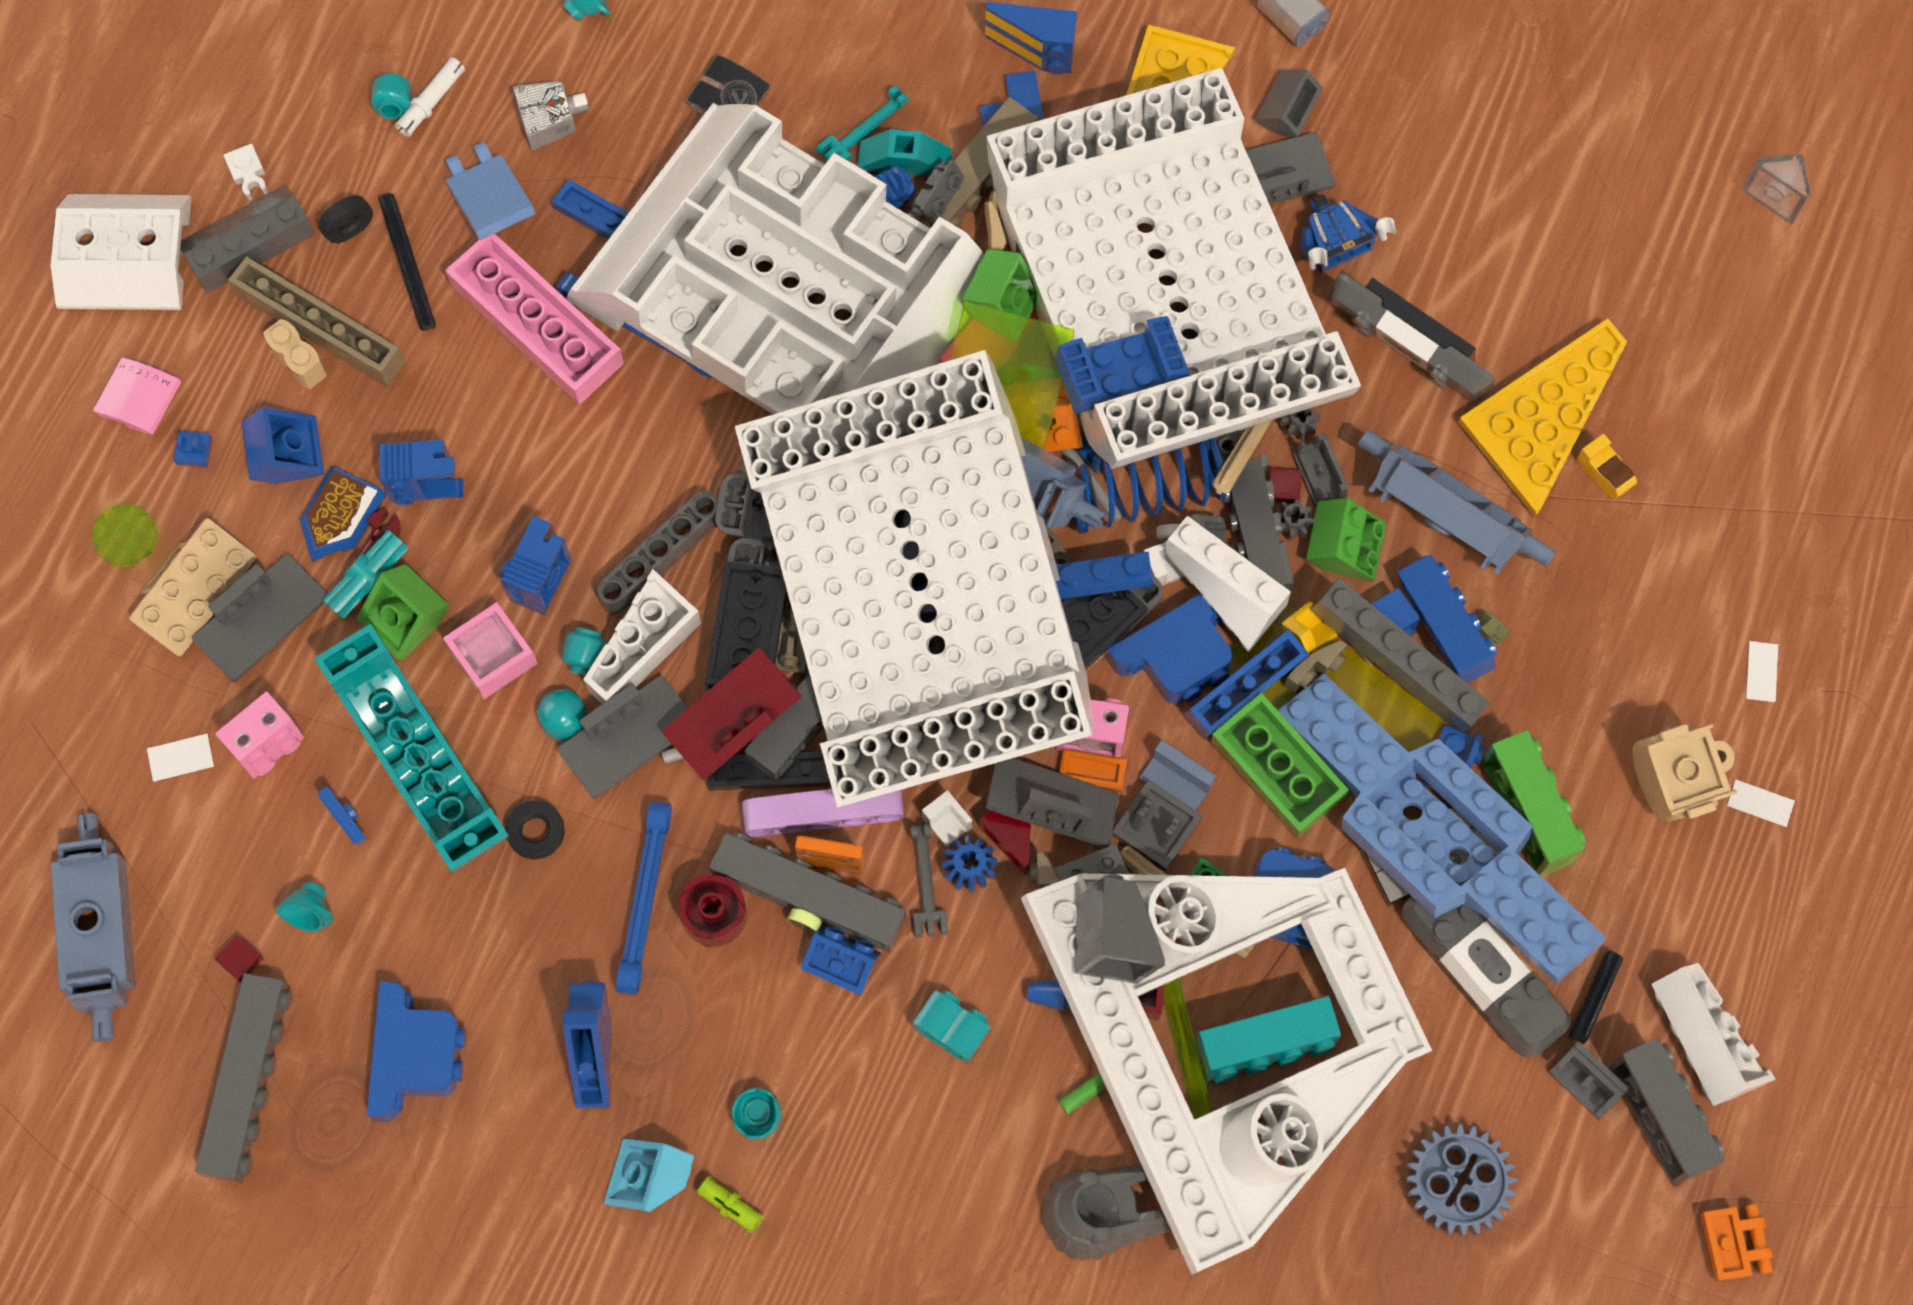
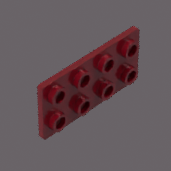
M758 648L665 727L662 733L699 777L705 780L801 698V694L763 649Z

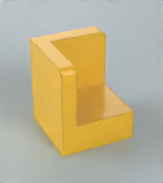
M1312 602L1305 604L1281 623L1284 631L1290 630L1309 653L1307 658L1321 648L1326 647L1338 637L1334 629L1311 611L1315 605Z

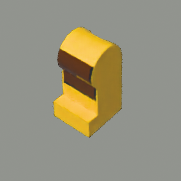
M1603 433L1581 450L1576 461L1609 497L1617 499L1635 486L1637 479L1633 471L1622 462V459L1610 447L1611 441Z

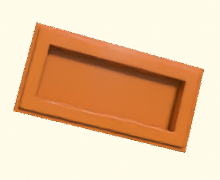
M1063 749L1059 773L1122 793L1127 759Z

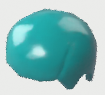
M568 689L549 692L541 698L536 709L537 718L544 734L560 742L567 741L582 731L579 720L588 715L579 695Z
M760 1087L747 1089L736 1097L731 1109L733 1125L747 1139L767 1138L777 1131L782 1121L783 1110L777 1097L767 1089Z

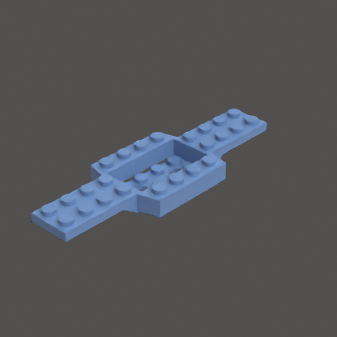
M1322 674L1278 710L1325 764L1345 783L1356 800L1343 816L1342 830L1434 918L1461 905L1479 912L1555 984L1560 982L1605 943L1606 937L1518 855L1530 839L1532 825L1439 738L1408 752L1326 674ZM1416 773L1423 780H1425L1439 795H1441L1456 811H1458L1472 826H1474L1501 853L1498 855L1495 854L1493 850L1489 846H1487L1480 838H1478L1466 824L1461 822L1444 805V803L1440 802L1430 791H1428L1422 785V783L1416 779ZM1407 806H1417L1422 811V816L1417 820H1409L1403 815V810ZM1460 849L1468 854L1469 859L1464 864H1455L1450 860L1449 854L1453 850Z

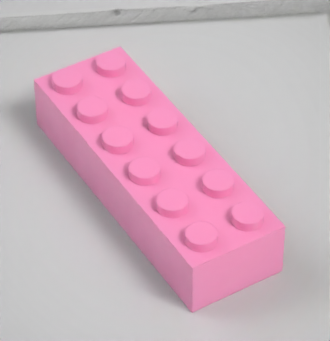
M495 233L478 240L445 270L451 287L578 405L585 401L624 364L620 348Z

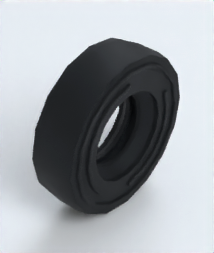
M353 195L345 197L329 207L319 221L320 232L330 243L346 242L358 235L370 224L373 218V210L362 196Z
M537 800L525 802L516 807L509 815L505 827L509 835L507 841L513 851L524 858L532 860L543 859L555 853L562 844L565 834L564 821L558 810L549 803ZM531 819H542L548 827L546 836L537 842L528 841L523 836L524 825Z

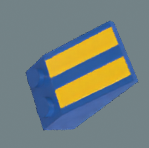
M986 2L985 37L1040 70L1048 71L1052 74L1071 73L1077 11Z

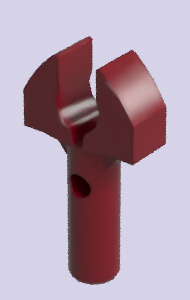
M387 509L377 511L370 516L367 523L372 527L373 533L357 555L356 560L363 553L366 554L387 530L399 537L401 534V524L397 515H395L391 524L383 529L381 525L389 515Z

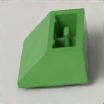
M1349 498L1318 501L1306 560L1328 573L1365 581H1375L1386 522Z

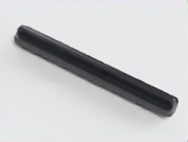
M393 193L381 195L378 200L418 325L422 331L431 330L436 327V322L395 195Z

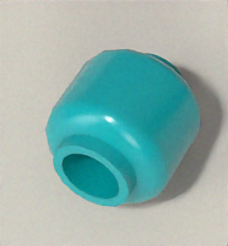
M393 73L377 77L372 84L371 106L374 111L386 119L402 117L411 106L412 88L409 81L403 76Z
M576 627L575 632L567 634L562 652V661L567 665H571L569 672L582 675L588 673L603 647L607 644L603 638H600L601 632Z

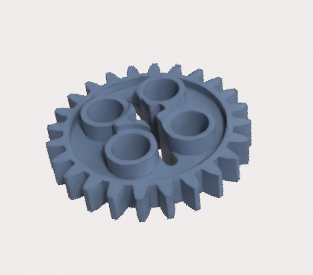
M1462 1124L1456 1127L1455 1134H1452L1450 1128L1445 1126L1442 1130V1138L1437 1132L1433 1131L1430 1134L1432 1144L1422 1139L1419 1145L1424 1152L1414 1150L1411 1155L1418 1162L1408 1163L1406 1166L1408 1170L1414 1172V1175L1407 1177L1405 1182L1415 1186L1414 1189L1407 1193V1196L1418 1197L1419 1200L1412 1208L1414 1210L1424 1208L1425 1213L1421 1219L1425 1221L1433 1217L1435 1219L1433 1223L1434 1230L1442 1223L1445 1224L1446 1235H1450L1454 1227H1457L1460 1237H1464L1467 1228L1470 1227L1475 1236L1480 1233L1479 1224L1486 1230H1490L1493 1227L1490 1217L1500 1222L1503 1216L1499 1209L1509 1211L1512 1207L1505 1198L1509 1199L1516 1196V1193L1508 1189V1186L1515 1184L1517 1179L1509 1177L1507 1174L1515 1168V1165L1504 1164L1503 1161L1507 1158L1509 1152L1499 1154L1496 1150L1501 1142L1498 1140L1490 1145L1487 1142L1489 1132L1484 1133L1480 1138L1476 1137L1477 1131L1475 1126L1470 1129L1468 1134H1464ZM1447 1150H1457L1462 1156V1163L1460 1165L1449 1163L1446 1158ZM1472 1154L1476 1155L1477 1159L1465 1177L1464 1182L1466 1184L1458 1190L1452 1205L1447 1207L1445 1202L1457 1184L1458 1179L1456 1177L1464 1171ZM1477 1167H1485L1490 1170L1492 1174L1491 1182L1484 1183L1477 1178ZM1438 1178L1445 1183V1194L1438 1195L1431 1190V1179ZM1462 1196H1469L1474 1199L1476 1203L1474 1212H1467L1462 1209L1460 1205Z

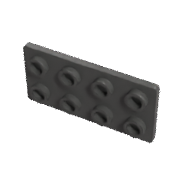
M1316 132L1246 150L1269 205L1334 188L1335 181L1319 135Z
M289 554L284 555L266 572L256 563L208 606L215 617L192 637V640L232 682H236L325 603L323 600L328 593Z
M662 675L639 691L632 683L580 719L579 722L583 730L560 745L557 750L590 796L596 799L655 758L662 751L672 746L662 731L688 708Z
M1011 758L994 763L986 809L1107 848L1111 844L1118 793Z

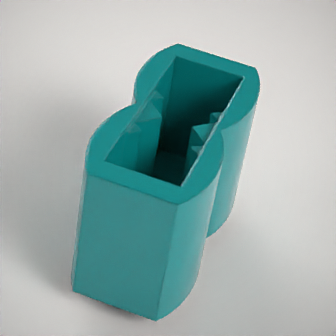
M935 990L913 1021L912 1028L960 1061L968 1064L990 1032L991 1027L986 1024L988 1019L975 1009H971L968 1012L960 1007V1000L946 990L940 993Z

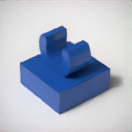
M179 431L173 459L176 465L207 467L213 439L208 433Z

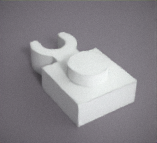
M252 143L224 154L236 185L243 183L242 190L249 201L253 200L250 193L253 187H260L264 195L268 194L264 180L259 177L265 174Z

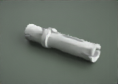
M450 57L417 98L411 100V106L394 124L396 129L402 127L399 131L401 134L410 137L423 119H428L432 115L433 107L465 71L463 65L459 68L457 67L460 64L458 60Z

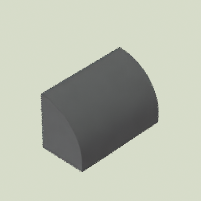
M1307 69L1280 71L1255 120L1276 134L1298 137L1323 87Z

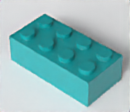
M1328 996L1199 1031L1194 1045L1205 1081L1210 1082L1214 1080L1215 1084L1219 1085L1233 1081L1235 1079L1234 1075L1242 1072H1247L1248 1076H1253L1267 1071L1266 1066L1279 1063L1280 1067H1286L1299 1062L1298 1058L1304 1055L1311 1054L1312 1058L1328 1055L1331 1053L1330 1049L1335 1047L1341 1032L1330 997Z

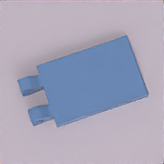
M485 142L473 146L480 164L466 171L457 155L445 159L452 175L451 178L446 179L447 185L479 240L536 214L531 202L503 156L500 154L492 158Z

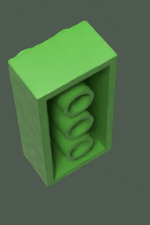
M1262 692L1212 734V744L1297 839L1347 798L1349 789Z
M1526 730L1492 744L1481 763L1494 790L1532 825L1530 839L1523 847V850L1531 867L1543 877L1572 865L1584 851L1586 840L1581 828L1574 826L1569 816L1571 808L1564 796L1560 797L1555 787L1557 781L1554 772L1550 767L1545 766L1541 758L1542 749L1538 740L1535 737L1531 738L1529 731Z

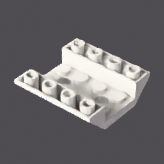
M68 194L56 209L51 255V273L57 309L181 310L184 281L178 272L182 225L189 226L191 195ZM153 234L156 236L155 241L151 245L143 246L140 244L141 239L145 235ZM83 235H94L93 241L88 245L79 244V239Z

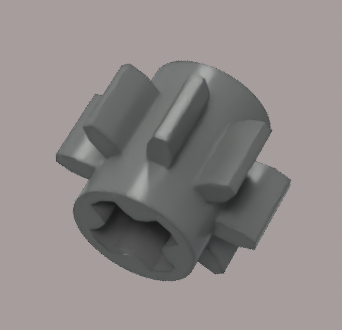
M1312 407L1282 417L1280 425L1287 426L1288 437L1291 435L1299 436L1302 441L1304 435L1308 432L1315 435L1317 426L1314 423L1319 422L1321 415L1318 413L1314 414Z
M1296 499L1294 504L1290 505L1283 502L1281 505L1282 513H1279L1282 533L1289 536V541H1292L1293 537L1298 535L1306 538L1307 529L1305 527L1311 528L1314 523V519L1307 518L1311 507H1303L1299 504L1298 499ZM1291 517L1297 518V523H1291Z

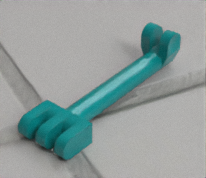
M894 85L888 92L890 101L842 140L838 141L831 134L817 146L816 151L820 155L827 152L824 156L826 161L830 159L833 153H836L851 162L852 154L848 150L908 103L909 97L905 93L902 94L901 89Z

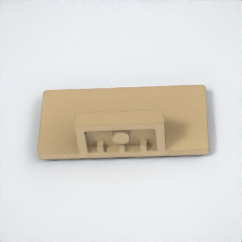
M204 519L186 543H179L142 590L140 594L144 598L129 616V621L176 656H182L193 642L192 637L213 616L208 606L245 574L255 561L256 555L210 519Z

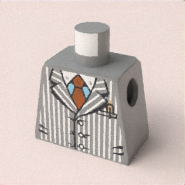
M560 81L513 87L531 151L574 133L576 128L572 115L589 110L585 93L567 97L563 83Z

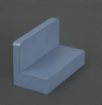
M1163 740L1155 749L1152 760L1140 776V781L1144 784L1148 780L1195 811L1213 787L1216 779L1215 774Z

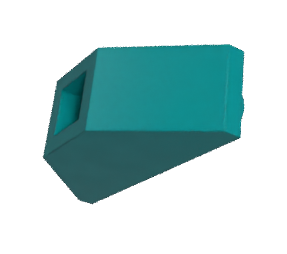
M890 129L861 141L858 165L866 169L867 172L882 173L884 170H889L892 167H903L905 172L911 176L930 177L937 164H941L942 161L949 163L952 148L922 132Z

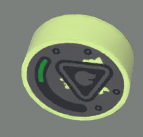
M792 908L787 918V921L792 925L813 934L822 923L820 918L800 908Z

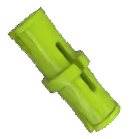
M711 1176L705 1179L697 1191V1195L703 1197L720 1210L719 1214L724 1218L730 1217L750 1234L758 1228L764 1218L762 1214H759L740 1200L741 1195L737 1192L732 1194L713 1180Z

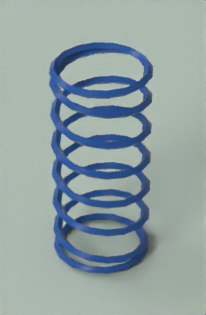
M1214 438L1198 442L1204 474L1203 500L1199 499L1191 484L1181 448L1174 450L1180 477L1179 505L1174 502L1161 471L1158 455L1151 457L1156 480L1157 502L1155 511L1151 508L1144 494L1135 462L1128 464L1133 494L1132 516L1128 514L1124 507L1110 465L1104 460L1103 464L1109 498L1108 522L1105 518H1101L1104 520L1102 525L1106 528L1112 526L1115 519V501L1121 514L1129 522H1134L1137 518L1139 498L1146 511L1153 517H1158L1162 509L1163 494L1169 505L1177 512L1182 511L1186 503L1187 490L1198 505L1205 506L1210 495V484L1217 499L1224 501L1227 494L1223 492L1221 495L1215 492L1216 488L1212 485L1216 477L1211 460L1210 445L1216 460L1218 473L1223 467L1220 451ZM1081 463L1079 467L1081 479L1087 483L1083 491L1084 500L1099 508L1089 481L1086 466ZM1076 517L1071 518L1078 533L1088 532L1090 525Z

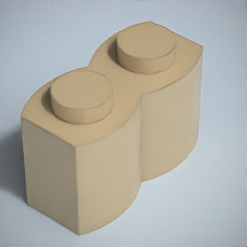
M280 319L263 332L264 338L276 360L289 368L293 378L299 385L310 390L327 377L326 370L315 349L310 344L301 340L295 327L288 321Z

